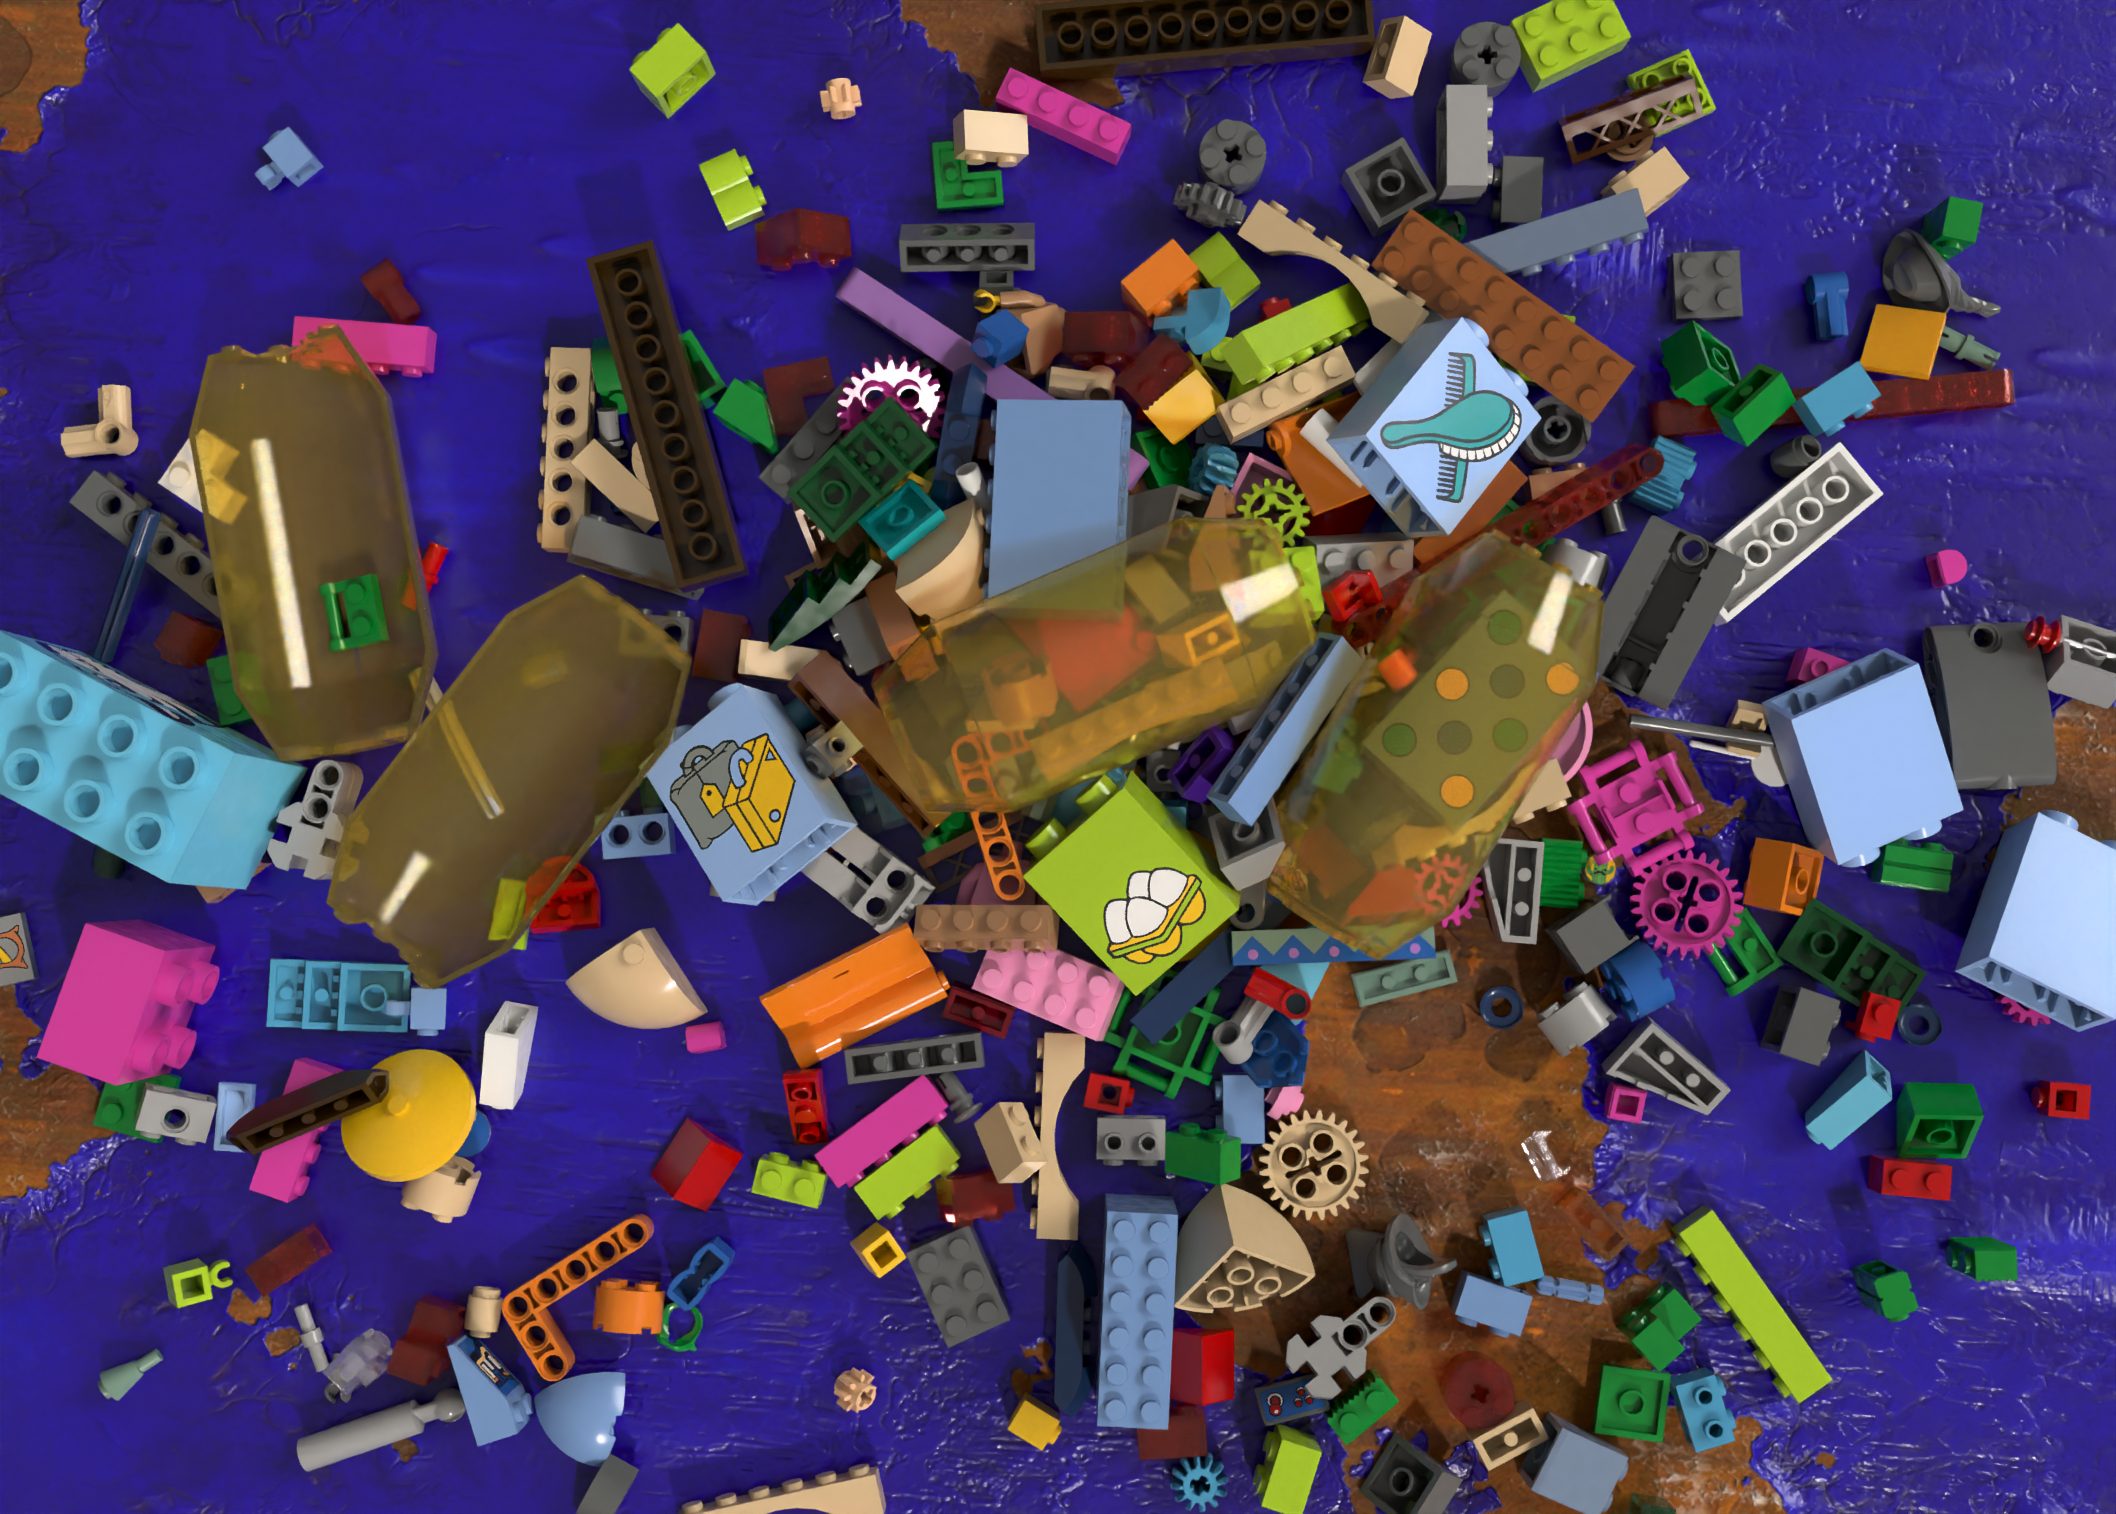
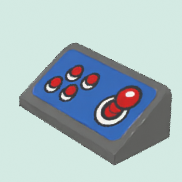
M1314 1373L1254 1388L1265 1427L1330 1410L1328 1400L1311 1398L1304 1389L1305 1385L1316 1377Z

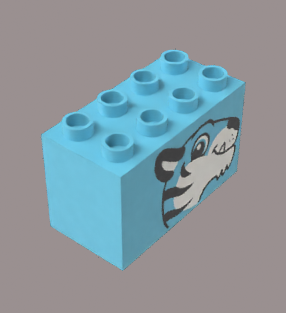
M0 630V794L167 883L246 890L269 845L270 839L273 838L280 824L276 822L280 810L289 806L308 768L229 727L221 726V723L94 659L82 651Z

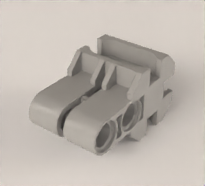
M324 760L315 766L303 802H295L279 812L276 822L290 826L292 830L287 843L273 838L270 839L267 851L275 867L286 871L293 868L305 870L303 876L314 880L337 879L353 871L356 859L341 855L345 839L362 843L365 835L357 815L352 814L363 783V773L359 766L354 763Z
M857 826L830 846L844 856L841 861L825 850L800 870L838 899L852 913L872 925L880 934H884L906 922L909 923L916 914L917 905H923L935 889L932 883L922 874L907 865L892 851ZM850 862L853 863L867 875L866 878L852 870L847 865ZM901 870L905 873L904 882L897 887L889 885L887 882L889 874L892 871ZM879 897L884 900V907L880 912L870 913L866 910V905L871 898Z
M1375 1297L1344 1322L1339 1317L1320 1315L1311 1322L1312 1325L1310 1326L1319 1340L1309 1348L1298 1334L1288 1341L1285 1361L1288 1369L1293 1374L1303 1365L1307 1364L1316 1376L1304 1387L1311 1398L1331 1400L1342 1390L1332 1379V1376L1341 1368L1352 1381H1355L1365 1372L1367 1351L1364 1347L1383 1333L1395 1320L1396 1310L1393 1303L1387 1298ZM1374 1306L1382 1307L1387 1313V1321L1384 1323L1373 1321L1370 1316V1309ZM1347 1328L1357 1329L1361 1335L1360 1343L1350 1345L1345 1342L1343 1331Z

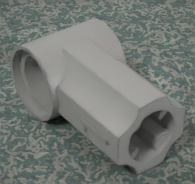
M1246 995L1231 1019L1220 1023L1213 1031L1212 1039L1225 1059L1231 1064H1241L1251 1057L1253 1052L1251 1042L1274 1010Z

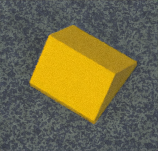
M1191 350L1137 391L1143 412L1173 445L1213 416L1218 406L1226 403Z

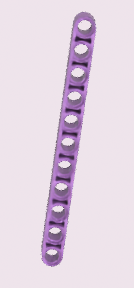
M856 267L852 268L835 293V296L850 308L921 355L930 357V361L939 365L951 375H953L954 370L969 363L976 365L988 376L985 397L997 404V399L1057 400L1004 364L994 369L970 349L971 343ZM1131 448L1129 492L1132 491L1150 464L1147 459Z

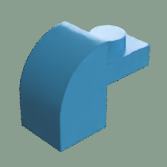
M1221 287L1189 290L1187 314L1154 318L1153 330L1163 346L1177 348L1188 344L1194 355H1199L1213 349L1226 335L1229 327L1231 304Z

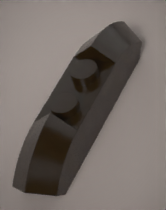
M382 1069L344 1071L268 1101L241 1117L226 1132V1139L243 1152L255 1155L381 1103L389 1092V1071Z

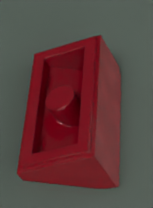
M955 980L941 1017L1005 1040L1016 1007L974 990L971 985Z

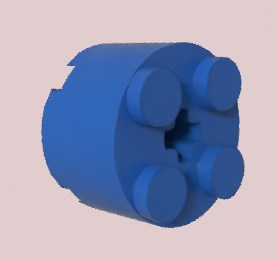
M1643 941L1622 949L1599 965L1603 975L1608 979L1603 983L1608 995L1612 1000L1617 998L1622 1003L1621 1009L1630 1023L1675 1000V992L1669 977L1664 979L1659 969L1663 965L1654 951Z

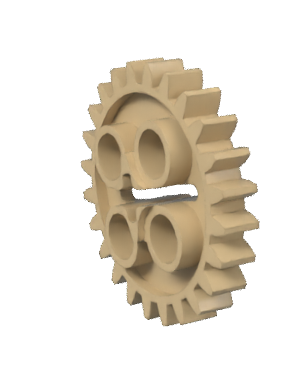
M1318 1108L1315 1111L1314 1117H1310L1308 1111L1303 1109L1302 1119H1297L1291 1112L1289 1113L1290 1123L1288 1125L1280 1119L1277 1121L1281 1129L1278 1133L1270 1129L1267 1131L1273 1138L1272 1143L1265 1142V1144H1261L1268 1150V1154L1258 1155V1159L1263 1163H1267V1166L1259 1169L1258 1173L1263 1176H1269L1262 1183L1264 1189L1274 1187V1190L1269 1195L1270 1199L1273 1201L1281 1197L1279 1208L1282 1211L1289 1205H1292L1291 1214L1293 1217H1296L1300 1210H1304L1306 1220H1310L1313 1211H1316L1319 1218L1324 1220L1325 1210L1328 1209L1334 1216H1338L1336 1206L1341 1204L1344 1208L1349 1209L1346 1198L1350 1196L1358 1199L1359 1196L1353 1190L1354 1187H1365L1366 1185L1358 1177L1359 1174L1369 1173L1366 1167L1360 1165V1162L1367 1160L1369 1157L1366 1153H1358L1357 1151L1365 1143L1362 1140H1352L1358 1132L1355 1128L1344 1131L1348 1122L1344 1118L1335 1124V1113L1330 1112L1326 1119H1323L1322 1111ZM1321 1133L1328 1134L1330 1136L1329 1146L1324 1150L1315 1149L1313 1145L1314 1138ZM1288 1147H1296L1300 1153L1298 1160L1291 1164L1283 1162L1282 1154L1284 1150ZM1337 1150L1341 1151L1340 1156L1319 1162L1317 1164L1318 1170L1315 1172L1310 1168H1305L1290 1178L1285 1177V1174L1289 1171L1308 1166V1158L1312 1156L1319 1161ZM1333 1165H1341L1344 1168V1175L1338 1181H1330L1327 1178V1171ZM1304 1178L1311 1179L1313 1181L1311 1192L1306 1195L1298 1194L1296 1192L1298 1181Z

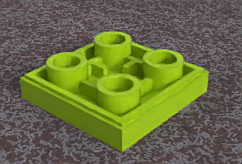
M1689 49L1628 75L1626 78L1632 92L1688 71L1694 77L1704 116L1716 110V106ZM1690 94L1676 98L1670 111L1678 115L1693 111ZM1667 102L1660 104L1659 106L1664 108ZM1649 108L1643 110L1642 115L1648 119L1652 126L1656 124L1662 112ZM1667 115L1664 121L1673 117ZM1687 122V123H1685V124H1682V125L1676 126V127H1674V128L1665 130V131H1663V132L1654 134V135H1653V139L1656 138V137H1659V136H1661V135H1663V134H1665V133H1668V132H1670V131H1672V130H1674V129H1677V128H1679V127H1681V126H1683V125H1686V124H1688V123H1690V122Z

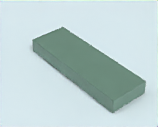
M1449 949L1436 951V958L1405 959L1350 974L1358 1007L1458 982Z

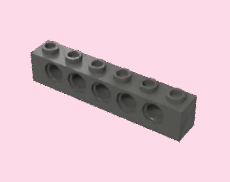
M94 470L69 502L128 547L140 510L150 508L153 503L138 492L132 495L124 489L127 483L114 473L109 471L105 475ZM117 499H120L121 508L117 513L113 514L112 505ZM161 512V519L146 562L224 623L239 628L264 597L255 590L257 584L242 573L239 576L229 570L231 563L217 553H214L212 556L202 549L205 546L204 542L189 532L185 536L176 529L179 523ZM172 539L174 548L171 553L166 555L164 546L168 540ZM199 559L200 569L195 575H192L190 566L193 561ZM225 579L227 583L226 591L219 596L216 591L217 584Z

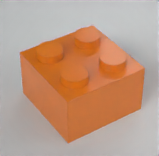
M1172 239L1121 281L1122 302L1146 330L1149 331L1154 326V318L1172 316L1171 312L1180 304L1183 307L1187 306L1188 291L1199 289V268L1177 242Z

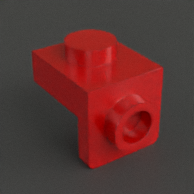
M1347 570L1322 591L1334 621H1345L1365 603H1379L1383 599L1378 582L1371 570Z
M1864 990L1856 1021L1846 1020L1845 1027L1856 1030L1854 1037L1875 1043L1877 1037L1890 1040L1901 1001Z

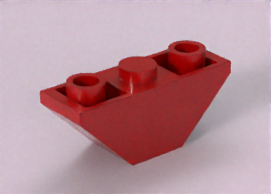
M811 1068L786 1071L783 1074L782 1080L795 1145L829 1143L827 1097L823 1069Z

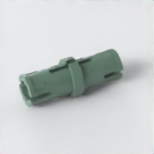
M1944 325L1939 346L1953 352L1955 358L1959 360L1964 358L1990 372L1996 364L1992 361L1998 360L2001 353L1974 341L1975 337L1970 334L1965 336Z

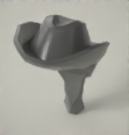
M1905 228L1891 240L1883 256L1882 284L1891 302L1897 307L1946 314L1950 309H1953L1956 312H1974L1986 318L2000 313V306L1968 296L1963 291L1960 277L1922 234Z

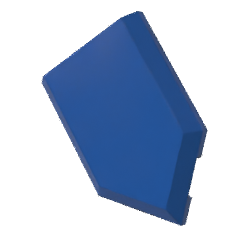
M1274 1009L1251 1042L1253 1045L1251 1057L1238 1065L1258 1088L1303 1086L1310 1042L1285 1014Z

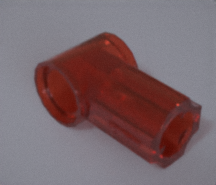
M388 257L359 276L364 286L377 301H380L395 324L412 325L423 314L420 306L405 287L404 278Z

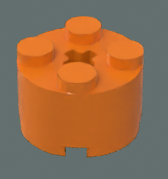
M607 1278V1280H601V1285L596 1286L592 1329L597 1330L603 1327L602 1331L625 1334H642V1329H651V1334L661 1333L665 1290L661 1289L662 1282L641 1281V1283H635V1286H627L628 1279Z

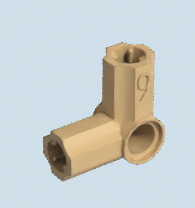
M1104 365L1094 366L1089 371L1051 367L1048 394L1052 397L1072 400H1114L1116 374L1111 368Z
M111 384L102 385L101 388H98L99 423L64 427V431L61 433V445L66 456L74 458L111 453L126 456L135 451L139 439L137 433L132 429L131 389L129 387ZM120 432L118 440L113 443L115 434Z

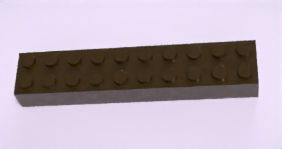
M1079 0L1034 4L1040 81L1043 83L1369 55L1375 43L1372 0Z
M652 240L586 258L678 589L687 593L750 575L658 248Z

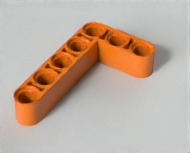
M1039 718L1036 726L1040 728L1042 735L1049 732V727L1045 721ZM1024 730L974 734L957 741L952 751L954 767L993 891L998 898L1004 901H1013L1019 898L1024 892L1025 881L988 765L1033 752L1029 741L1024 737ZM1005 736L1010 742L1009 750L1004 753L995 752L991 747L993 737ZM969 745L975 748L977 759L972 763L962 762L958 757V750L961 747ZM974 778H981L986 782L988 790L982 796H975L970 793L968 783ZM989 810L996 814L998 817L996 827L985 829L980 825L978 817L983 811ZM1001 843L1006 846L1008 850L1007 859L1003 862L993 861L989 856L991 845ZM1005 876H1012L1018 882V890L1013 895H1006L999 888L1000 880Z
M634 1214L525 1282L504 1298L502 1313L535 1368L544 1379L548 1381L560 1380L575 1363V1355L546 1307L642 1247L654 1233L653 1222L648 1216ZM631 1223H636L642 1227L644 1231L642 1239H635L629 1234V1225ZM601 1242H609L613 1245L615 1249L613 1257H606L601 1253ZM572 1260H579L585 1265V1275H577L572 1271ZM544 1278H549L555 1282L557 1286L556 1293L550 1294L544 1290L542 1285ZM515 1297H522L526 1300L528 1305L526 1312H521L515 1308ZM532 1326H539L545 1331V1340L539 1341L533 1337ZM550 1355H557L562 1359L564 1363L563 1369H555L550 1365Z

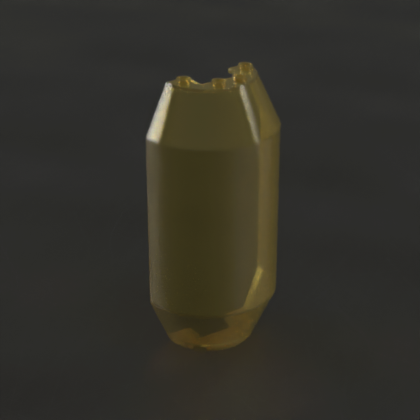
M333 323L320 325L317 327L318 331L306 333V339L300 340V345L297 346L275 345L269 347L268 352L253 354L242 349L241 346L232 345L222 347L220 349L221 353L208 355L189 432L234 691L280 761L311 760L317 757H335L404 743L410 738H417L439 657L393 400L344 330L338 324ZM367 574H376L378 576L389 641L343 652L330 653L328 642L331 641L324 600L323 597H319L318 586ZM339 594L337 599L344 637L349 638L351 634L343 594Z
M1179 517L932 622L872 685L891 734L927 812L1014 813L1257 709L1310 651L1315 641L1318 640L1316 631L1311 623V619L1316 618L1314 608L1308 598H1303L1300 587L1304 586L1302 575L1297 566L1291 568L1281 548L1284 544L1277 527L1269 528L1263 519Z
M1494 528L1491 533H1482L1412 581L1275 803L1286 845L1269 878L1265 879V890L1283 901V905L1317 928L1351 948L1356 947L1367 956L1376 960H1383L1453 914L1595 689L1605 603L1600 599L1603 592L1586 582L1582 586L1570 578L1573 571L1556 561L1550 566L1539 559L1542 554L1541 552L1526 543H1523L1520 548L1509 543L1511 538Z
M584 574L572 578L507 613L346 820L326 901L334 909V916L348 925L366 922L373 928L372 934L384 943L390 942L399 949V956L410 963L407 969L414 974L413 979L426 989L432 988L435 990L509 952L673 743L693 660L690 654L681 649V645L642 612L620 596L612 594L599 582ZM486 796L491 797L501 809L499 815L495 816ZM486 812H488L492 818H488Z

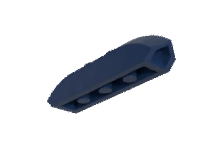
M973 363L954 370L948 394L930 497L942 512L967 500L955 472L962 465L974 460L988 377Z
M1078 1242L1058 1257L1054 1402L1063 1412L1071 1417L1085 1403L1091 1391L1096 1371V1364L1083 1361V1358H1089L1090 1337H1083L1084 1323H1090L1091 1302H1084V1299L1098 1296L1097 1280L1090 1259Z

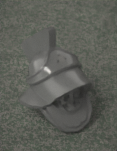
M1407 1214L1394 1215L1387 1225L1386 1233L1356 1228L1350 1229L1346 1233L1356 1294L1360 1299L1368 1296L1375 1288L1379 1293H1385L1394 1298L1400 1296L1417 1309L1424 1310L1428 1304L1432 1278H1436L1438 1274L1448 1273V1271H1452L1457 1266L1456 1258H1443L1432 1254L1414 1220Z

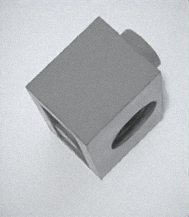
M145 1083L134 1120L135 1130H139L140 1135L153 1139H160L161 1135L176 1137L175 1141L184 1145H196V1142L206 1143L217 1106L216 1098L211 1095ZM173 1109H179L185 1114L179 1122L170 1123L164 1119L166 1113Z

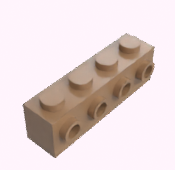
M917 905L913 938L925 950L930 952L956 949L969 953L977 952V950H991L998 953L1024 950L1029 953H1043L1044 951H1057L1060 917L1050 905Z

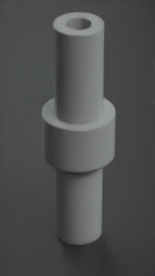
M307 1303L295 1307L294 1310L302 1330L300 1338L304 1348L308 1347L316 1372L323 1371L329 1368L330 1365L321 1343L324 1340L320 1327L316 1328Z

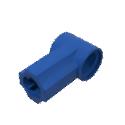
M1842 271L1808 275L1805 291L1808 303L1813 305L1816 340L1829 341L1848 336L1845 301L1848 297L1849 284L1846 273Z

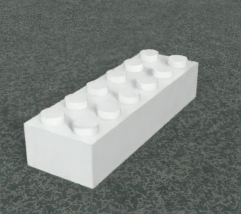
M1841 442L1823 451L1819 459L1789 479L1712 543L1747 560L1714 622L1715 626L1729 622L1883 495V492ZM1703 551L1700 552L1692 560H1697L1698 558H1700L1703 554Z

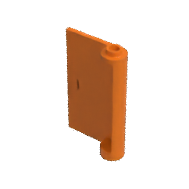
M1358 390L1272 422L1269 425V431L1266 433L1269 447L1273 451L1276 450L1299 493H1304L1305 497L1303 500L1307 506H1310L1312 516L1370 495V492L1364 485L1359 488L1300 435V431L1321 408L1340 423L1361 398Z

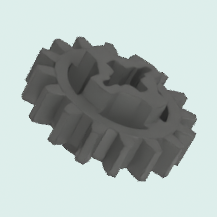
M1206 181V184L1192 182V185L1184 182L1182 185H1178L1173 203L1178 206L1179 210L1187 211V218L1193 219L1208 228H1214V226L1228 227V225L1232 227L1241 226L1247 208L1246 205L1242 204L1243 201L1233 199V192L1227 191L1219 187L1218 184Z

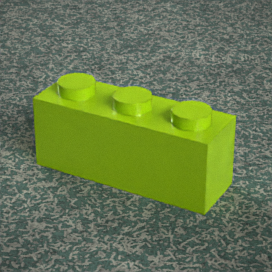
M936 1123L857 1182L854 1189L877 1220H880L885 1215L888 1219H891L905 1208L902 1202L913 1194L917 1199L932 1187L929 1181L939 1174L942 1178H945L958 1168L959 1165L956 1161L960 1158L961 1153L940 1125Z

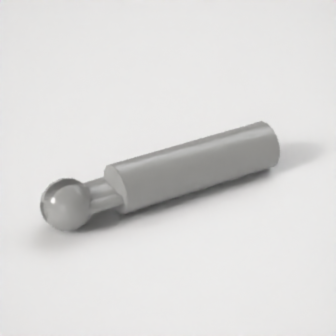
M445 1388L436 1395L432 1402L420 1406L416 1400H410L302 1437L297 1442V1454L300 1464L305 1471L309 1472L420 1434L424 1431L425 1423L436 1419L444 1422H455L466 1411L461 1391L454 1388Z

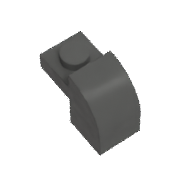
M609 1454L586 1492L576 1513L616 1514L632 1486L639 1469Z

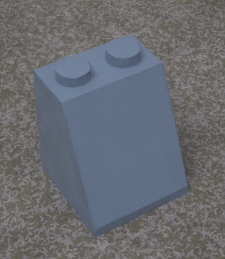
M1548 1411L1542 1425L1549 1439L1529 1449L1518 1473L1532 1491L1584 1514H1601V1512H1606L1611 1505L1613 1493L1611 1492L1616 1482L1622 1481L1627 1473L1629 1457L1620 1448Z

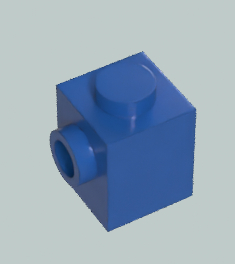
M1003 309L977 324L970 349L995 369L1021 354L1029 328L1007 309Z

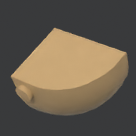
M974 497L943 511L947 518L935 530L925 535L899 558L895 591L917 615L921 616L926 613L931 618L929 619L932 624L944 625L966 615L983 600V584L989 582V569H986L984 565L985 549L990 548L991 534L986 532V516L989 512L985 507L981 508Z
M654 927L641 929L580 969L565 982L571 992L591 1011L611 1022L639 1029L669 1028L697 1019L708 1012Z
M1228 1184L1215 1185L1189 1214L1177 1238L1174 1307L1202 1313H1213V1308L1233 1306L1234 1312L1262 1306L1261 1300L1278 1293L1283 1298L1298 1290L1316 1275L1310 1254L1292 1225L1267 1202Z

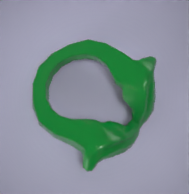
M675 1302L668 1304L663 1310L661 1333L655 1334L657 1341L673 1351L691 1350L695 1352L697 1350L695 1341L703 1327L702 1314L696 1306L689 1309L695 1316L696 1323L694 1328L674 1343H671L668 1340L670 1335L668 1331L669 1316L679 1306Z

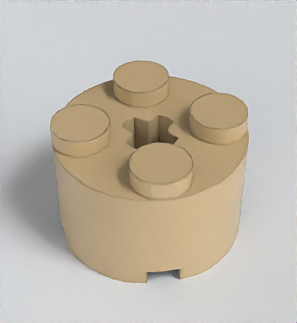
M454 1155L443 1166L430 1174L418 1179L405 1181L401 1190L403 1196L401 1204L409 1209H422L430 1212L435 1220L450 1223L453 1217H460L467 1213L480 1180L481 1171L479 1170L475 1173L473 1171L475 1165L472 1162Z

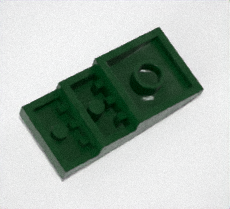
M889 396L838 445H833L786 493L832 543H835L899 486L939 446L894 397Z
M868 534L865 535L849 558L837 551L818 576L806 569L768 619V649L776 652L804 637L833 617L882 567L880 547Z
M1813 897L1776 952V955L1856 1010H1859L1864 990L1900 1000L1901 1004L1896 1021L1927 974L1921 968L1899 956L1900 953L1872 937V933Z

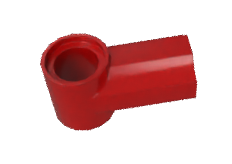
M1257 966L1243 992L1294 1020L1306 1017L1312 1006L1311 998L1304 989L1296 987ZM1300 994L1305 998L1306 1005L1302 1011L1294 1013L1288 1010L1286 1000L1290 995Z

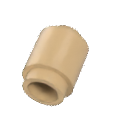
M487 1286L473 1287V1294H469L463 1327L470 1330L469 1336L490 1338L491 1332H498L503 1298L500 1297L501 1289Z

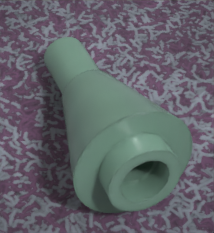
M154 1349L139 1360H133L100 1372L101 1380L97 1384L101 1393L107 1399L112 1397L119 1401L144 1375V1372L161 1362L163 1357L157 1349Z

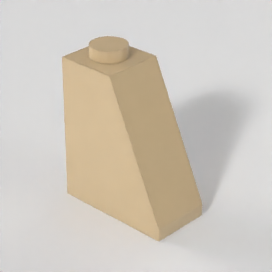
M741 639L738 674L748 679L789 683L799 670L824 650L787 645L773 652L768 649V642Z

